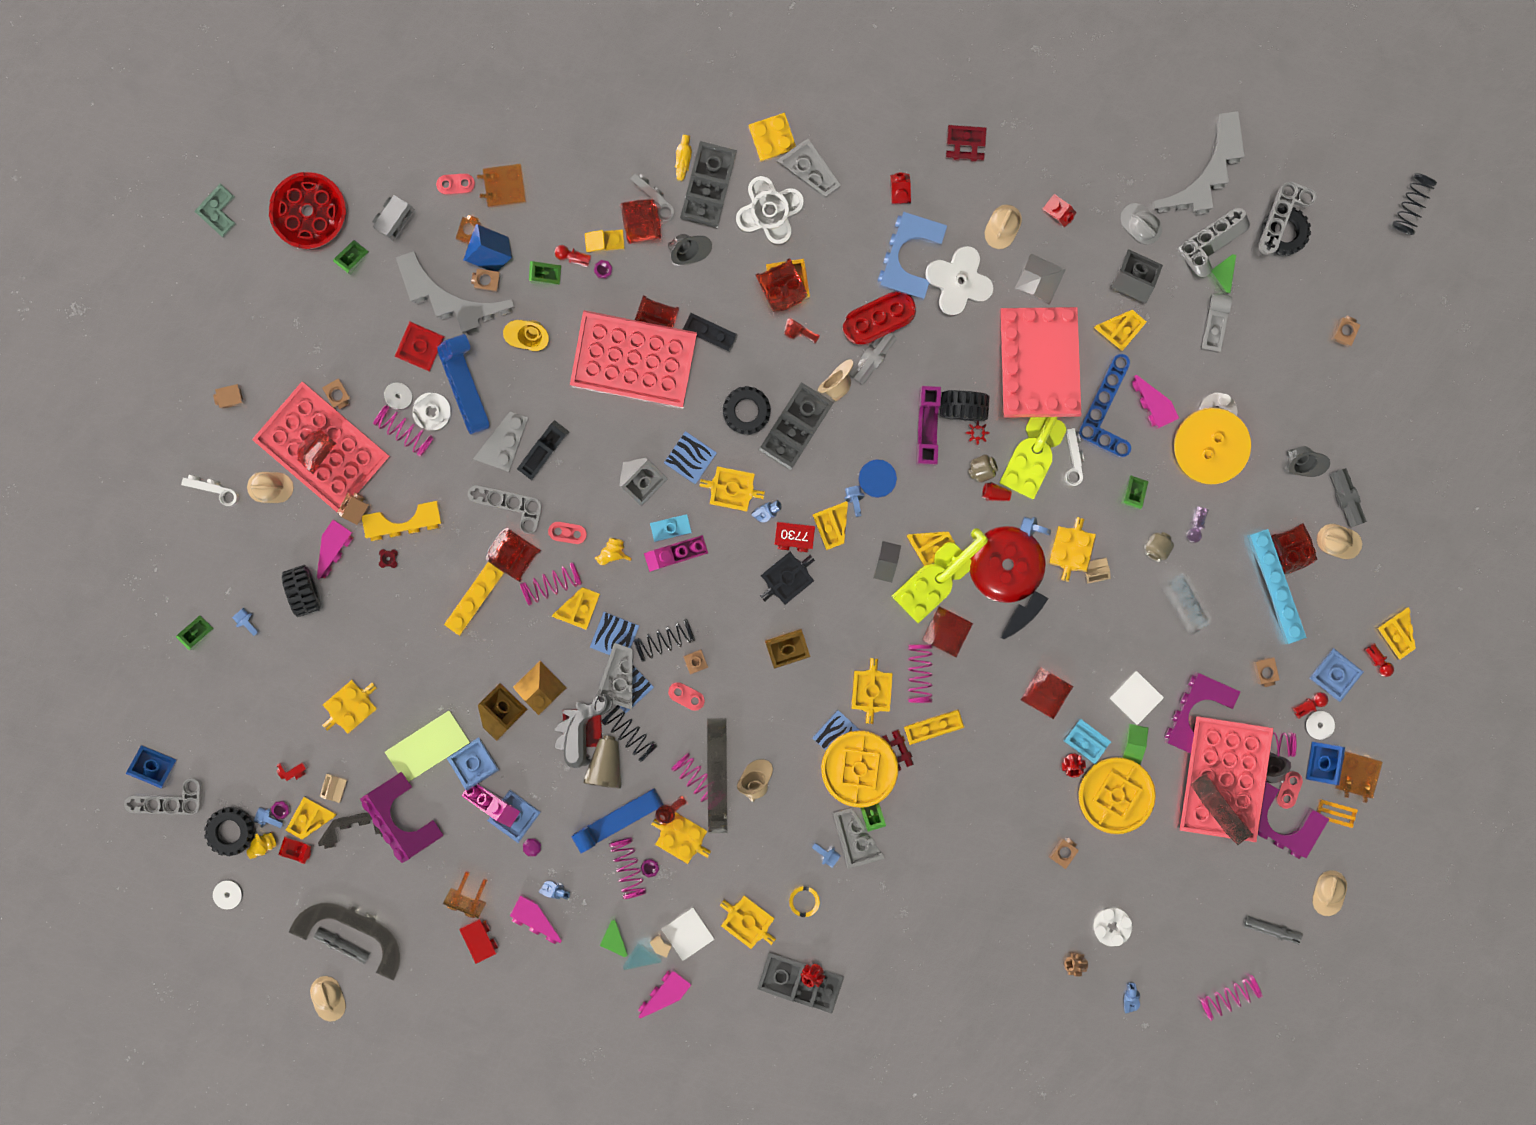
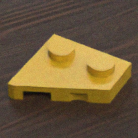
M1130 310L1096 325L1094 329L1122 352L1147 321L1135 311Z
M847 501L812 514L826 550L844 544Z
M949 532L907 535L908 540L924 566L934 563L935 553L948 542L955 543Z
M582 587L554 612L552 617L587 630L600 594Z
M1409 607L1377 628L1399 660L1416 649Z
M304 796L285 831L300 839H304L333 819L337 814Z

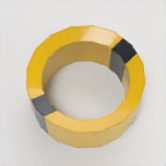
M799 886L790 895L789 905L792 912L797 916L809 917L819 908V896L812 887ZM806 890L814 895L816 903L812 910L800 912L794 907V896L800 891Z

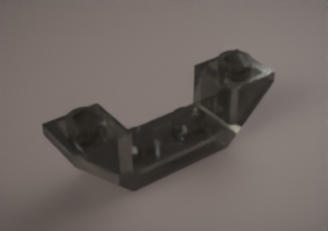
M1204 773L1190 784L1204 806L1237 846L1253 835L1245 822L1238 817L1217 790V786L1207 773Z
M368 812L334 819L318 842L319 846L324 845V849L336 847L335 843L340 841L337 827H340V830L351 828L353 823H358L359 826L370 824L372 817ZM374 825L375 835L380 834L383 837L379 828Z

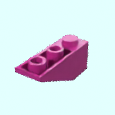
M1138 375L1133 376L1134 381H1131L1134 390L1140 392L1142 397L1139 399L1144 409L1147 408L1150 414L1148 420L1152 427L1155 426L1158 429L1179 419L1171 400Z
M334 519L322 534L317 570L318 580L328 577L332 571L330 569L332 563L339 561L343 555L341 550L344 546L348 547L354 539L352 537L353 532Z
M703 535L649 551L644 553L649 572L708 554Z
M479 784L467 791L465 790L462 794V797L510 828L520 813L514 806Z
M521 894L510 914V917L513 918L512 921L520 926L523 924L529 926V930L537 935L539 933L546 935V940L551 943H561L562 937L539 903Z
M674 969L671 973L667 971L661 979L663 984L660 988L656 986L650 993L652 997L648 1003L644 1001L638 1009L640 1012L638 1017L641 1019L681 1000L692 983Z

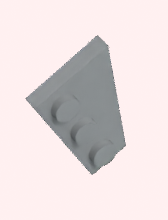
M808 138L777 159L779 163L824 196H827L841 186Z
M510 411L473 459L509 472L528 417Z
M614 643L596 696H600V699L605 701L602 694L609 695L612 698L613 704L632 710V649Z
M852 808L833 813L847 869L885 859Z

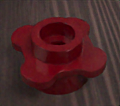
M381 549L379 551V566L381 568L386 566L396 568L398 565L396 562L398 552L395 549L391 551Z

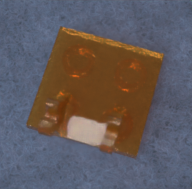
M521 164L484 168L483 175H477V179H482L485 182L486 194H479L480 198L487 199L488 207L526 202Z
M1345 751L1340 783L1335 788L1343 790L1344 797L1346 798L1349 797V792L1361 795L1363 798L1362 802L1367 803V798L1373 799L1383 762Z
M465 872L458 891L451 888L443 904L451 910L463 912L470 918L476 917L479 919L486 905V902L479 899L487 880L483 879L476 898L472 899L461 894L469 876V873Z

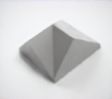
M1030 254L1015 289L1050 304L1066 269Z
M647 458L623 462L619 486L642 506L668 478Z

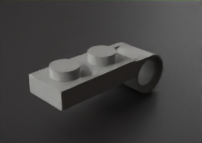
M635 173L630 180L659 205L657 208L658 219L662 222L671 221L674 217V209L662 197L664 193L656 186L654 188L649 186V180L642 174L638 176ZM663 208H668L671 214L669 217L664 218L660 215V211Z
M1213 293L1201 349L1221 352L1228 314L1232 305V296Z

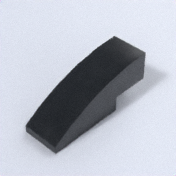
M554 420L529 451L517 470L530 480H533L569 434V431Z
M1034 591L1025 607L1018 604L1000 638L1006 639L1024 628L1036 617L1049 598Z

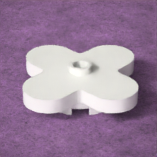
M763 176L756 177L748 186V193L752 203L738 211L736 223L745 232H753L762 228L770 242L783 244L791 236V226L787 218L797 214L802 209L803 196L798 190L791 188L776 192L770 179ZM771 207L773 213L767 214L766 209Z
M966 246L956 250L951 263L936 260L931 262L926 268L925 275L928 282L933 286L939 287L942 291L939 298V306L947 315L961 313L965 308L968 298L974 301H985L993 293L991 280L977 273L980 256L977 250L972 247ZM959 277L961 278V284L958 282Z

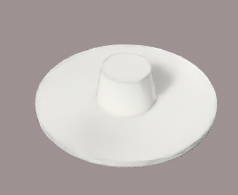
M392 383L386 387L384 399L390 407L404 409L410 405L412 393L406 385Z
M1317 711L1308 717L1306 729L1311 737L1323 740L1332 735L1335 729V722L1329 713Z
M222 881L214 888L213 900L222 909H232L241 901V889L232 881Z

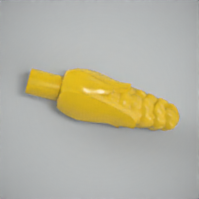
M682 135V142L678 145L676 151V178L679 181L684 180L686 172L689 171L692 148L689 145L690 135Z

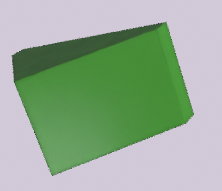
M353 240L334 258L333 262L351 275L369 251Z
M1234 254L1214 267L1210 273L1224 294L1231 293L1236 255Z
M530 261V283L560 284L561 265Z
M1131 475L1121 504L1138 510L1142 509L1149 481Z
M199 615L176 638L188 650H194L214 628Z
M1129 724L1123 758L1133 760L1141 765L1147 747L1148 727Z
M879 803L860 808L868 832L886 826Z
M616 918L612 919L600 946L622 957H627L628 952Z

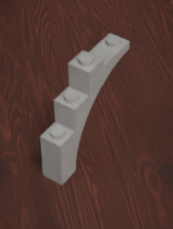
M1238 111L1222 113L1217 116L1218 131L1215 149L1207 167L1199 178L1183 191L1173 196L1153 201V210H1158L1159 213L1170 211L1172 207H1177V210L1188 209L1189 205H1191L1192 212L1202 215L1208 214L1209 210L1213 209L1210 187L1213 186V189L1225 188L1224 185L1229 183L1226 161H1229V164L1240 163V159L1245 157Z
M414 251L396 257L410 301L420 304L427 301V297H430L436 317H441L442 320L452 317V313L455 312L462 333H467V335L477 333L478 328H481L479 320L482 319L485 322L493 319L495 314L501 313V316L512 312L511 309L515 308L512 299L495 303H478L460 299L444 291L429 278Z

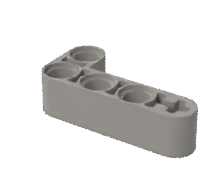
M1286 182L1279 188L1259 242L1261 253L1270 255L1278 249L1293 205L1301 207L1312 205L1317 197L1314 190L1294 182ZM1286 186L1292 188V196L1285 195L1284 188ZM1303 193H1308L1311 196L1309 203L1302 200ZM1282 204L1286 207L1285 214H1280L1277 211L1278 205ZM1273 222L1280 226L1279 232L1271 230ZM1270 237H1277V239L1273 238L1271 240L1270 245L1273 246V248L1267 250V246L1264 245V243L1269 242Z
M1242 208L1233 209L1182 244L1181 250L1185 260L1198 276L1206 277L1212 272L1208 256L1249 229L1250 222L1245 210Z
M474 485L468 490V498L472 502L522 513L520 528L524 533L532 534L537 531L542 511V504L538 499ZM479 489L480 493L486 494V490H488L487 502H483L485 499L483 497H478L475 500L472 492H476ZM493 493H499L501 496V500L497 504H493L490 500ZM513 497H517L520 501L519 506L516 508H512L509 505V501ZM532 501L538 503V510L535 512H530L528 509V504ZM527 520L534 522V528L531 531L524 529V523Z
M198 778L185 780L182 786V796L132 795L125 800L124 807L129 813L193 815L198 813L202 807V782ZM190 781H193L197 784V789L195 792H192L188 789V783ZM135 799L136 803L144 802L143 806H136L134 808L132 805H130V802L134 801ZM151 799L156 800L158 803L156 810L149 807ZM170 800L176 801V810L169 809L168 802ZM190 800L196 803L195 811H190L187 807Z

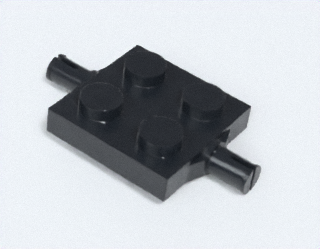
M788 552L760 575L769 588L760 597L763 598L767 595L763 599L766 602L772 595H775L786 605L814 582L806 568L815 561L814 558L809 555L801 562L791 552Z

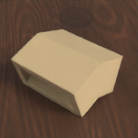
M1107 558L1090 561L1088 572H1084L1087 584L1111 579Z
M326 774L320 797L341 803L348 779Z
M660 934L650 940L649 943L655 953L667 958L672 944L665 942Z

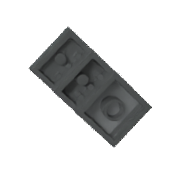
M700 141L680 216L681 219L718 227L737 150Z
M801 382L759 450L792 470L834 402Z
M773 953L768 954L758 990L831 1014L833 1013L844 976L824 970L823 975H825L822 984L819 987L816 985L807 987L802 982V976L800 975L803 972L802 969L807 964Z

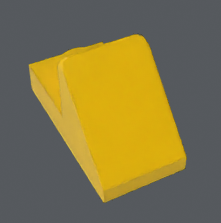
M623 229L599 230L585 233L587 253L625 249Z

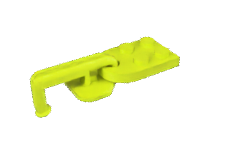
M1030 417L1026 426L1029 438L1022 440L1017 445L1002 475L1000 484L1031 499L1035 498L1052 463L1051 447L1059 445L1066 433L1065 424L1058 420L1057 417Z
M975 528L972 530L971 536L975 541L964 551L953 542L944 544L935 553L934 564L922 567L892 595L898 604L917 623L921 622L950 594L953 585L952 580H959L970 571L971 558L988 542V538L980 529Z

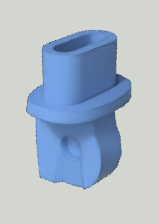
M860 486L846 488L847 496L845 501L853 502L855 515L859 517L861 516L859 501L865 495L861 492Z
M779 500L773 503L768 502L755 509L751 515L759 522H767L771 517L774 518L782 505Z
M1024 517L1021 530L1028 533V536L1033 535L1035 531L1051 535L1052 530L1037 525L1036 517H1033V519Z
M242 608L232 618L237 623L236 627L244 625L254 636L258 633V630L249 621L252 613L249 614Z
M258 808L253 821L261 824V828L266 822L279 828L282 827V821L269 816V808L267 810Z
M816 843L812 847L824 856L822 864L826 863L831 868L841 857L840 854L834 851L835 848L828 852Z
M552 881L545 882L539 891L540 894L553 899L564 898L567 900L570 897V892L565 891L562 885H557Z
M1135 983L1128 984V990H1126L1124 995L1125 1014L1137 1011L1140 1007V993L1137 991Z

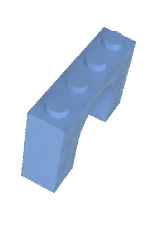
M903 212L902 216L898 215L895 226L898 227L896 234L892 233L889 244L893 246L891 252H886L883 263L887 265L885 271H880L878 281L881 282L880 287L924 300L929 282L927 279L907 273L901 267L898 259L899 250L904 243L912 239H921L941 245L947 225Z

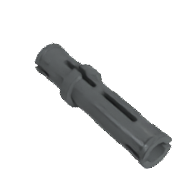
M1248 915L1244 923L1245 928L1272 935L1281 941H1291L1298 945L1303 936V933L1288 929L1287 926L1275 925Z
M320 927L318 928L313 937L314 939L328 945V948H334L365 965L370 953L342 940L337 934L333 935Z

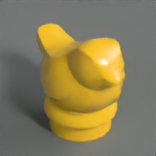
M609 538L607 546L601 550L599 556L595 557L598 564L606 565L619 559L631 561L632 558L623 552L624 541Z
M258 833L255 834V838L246 851L250 859L263 856L268 850L276 847L272 833H264L262 836H259Z

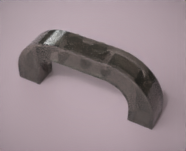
M707 718L708 833H728L727 718Z
M325 901L311 905L297 916L289 930V933L307 940L318 921L334 919L375 938L379 942L383 955L376 973L394 981L401 966L402 951L395 933L386 924L376 920V915L366 912V914L361 913L359 908L352 904L346 906L338 902Z

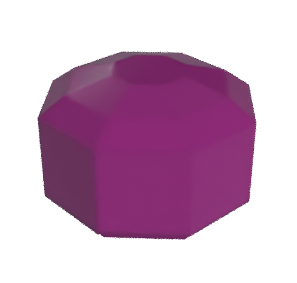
M600 260L595 264L594 273L598 278L606 279L612 275L613 267L608 261Z
M276 801L271 807V814L276 819H285L290 814V806L285 801Z
M528 838L523 843V852L527 856H537L541 851V843L536 838Z
M652 858L644 860L641 865L642 874L648 878L656 876L659 871L658 862Z

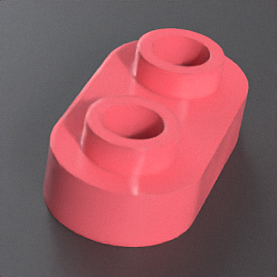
M469 174L443 175L438 178L436 186L439 192L444 195L466 194L475 188V180ZM463 180H468L469 182L466 187L462 186ZM448 181L449 187L444 188L442 186L443 182Z
M554 522L548 529L549 536L555 541L581 544L587 537L585 528L580 525ZM556 528H561L562 533L560 535L555 534ZM575 531H579L581 533V536L579 538L574 537L573 534Z
M680 682L672 684L669 688L668 694L673 701L694 711L703 707L705 699L700 692ZM675 689H681L682 694L676 696L674 694ZM694 697L699 700V703L696 705L691 702V699Z
M1289 771L1286 774L1285 781L1279 787L1276 801L1282 808H1291L1296 803L1303 783L1302 776L1298 772ZM1295 777L1296 783L1292 785L1290 779ZM1286 795L1290 797V801L1287 803L1283 800Z

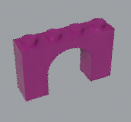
M920 387L916 465L936 466L938 464L937 427L941 387Z
M1197 672L1196 675L1191 676L1188 682L1190 686L1188 693L1184 692L1180 703H1182L1180 711L1176 710L1172 718L1175 722L1172 728L1169 727L1164 737L1167 739L1166 743L1190 754L1194 732L1190 728L1188 717L1192 707L1202 700H1212L1233 709L1240 695V691Z
M402 772L360 798L362 807L370 814L373 824L379 828L383 834V839L391 846L394 856L401 863L443 837L434 820L414 832L403 831L392 821L390 808L393 801L412 788Z
M1265 782L1258 835L1266 840L1268 837L1275 840L1273 844L1281 849L1287 847L1291 850L1290 854L1298 859L1301 856L1307 858L1328 823L1329 818L1310 808L1301 825L1295 831L1288 834L1275 832L1268 823L1267 815L1279 789Z

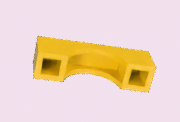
M438 501L418 504L415 515L409 521L400 524L390 522L382 512L362 516L365 538H370L371 541L381 540L383 535L388 534L390 538L401 536L403 531H408L409 534L420 532L419 528L427 527V530L438 529V525L443 524Z
M488 562L444 625L461 636L505 573Z

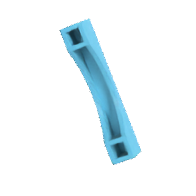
M1264 529L1247 535L1268 587L1285 644L1307 638L1269 530Z

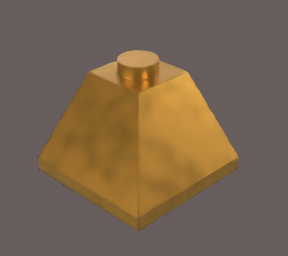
M539 661L513 688L540 715L567 687Z
M501 683L478 704L482 726L496 741L528 710Z

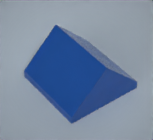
M476 224L463 261L497 272L512 258L509 237Z
M1312 742L1306 780L1339 785L1345 747Z
M141 745L126 774L162 789L168 783L176 759Z

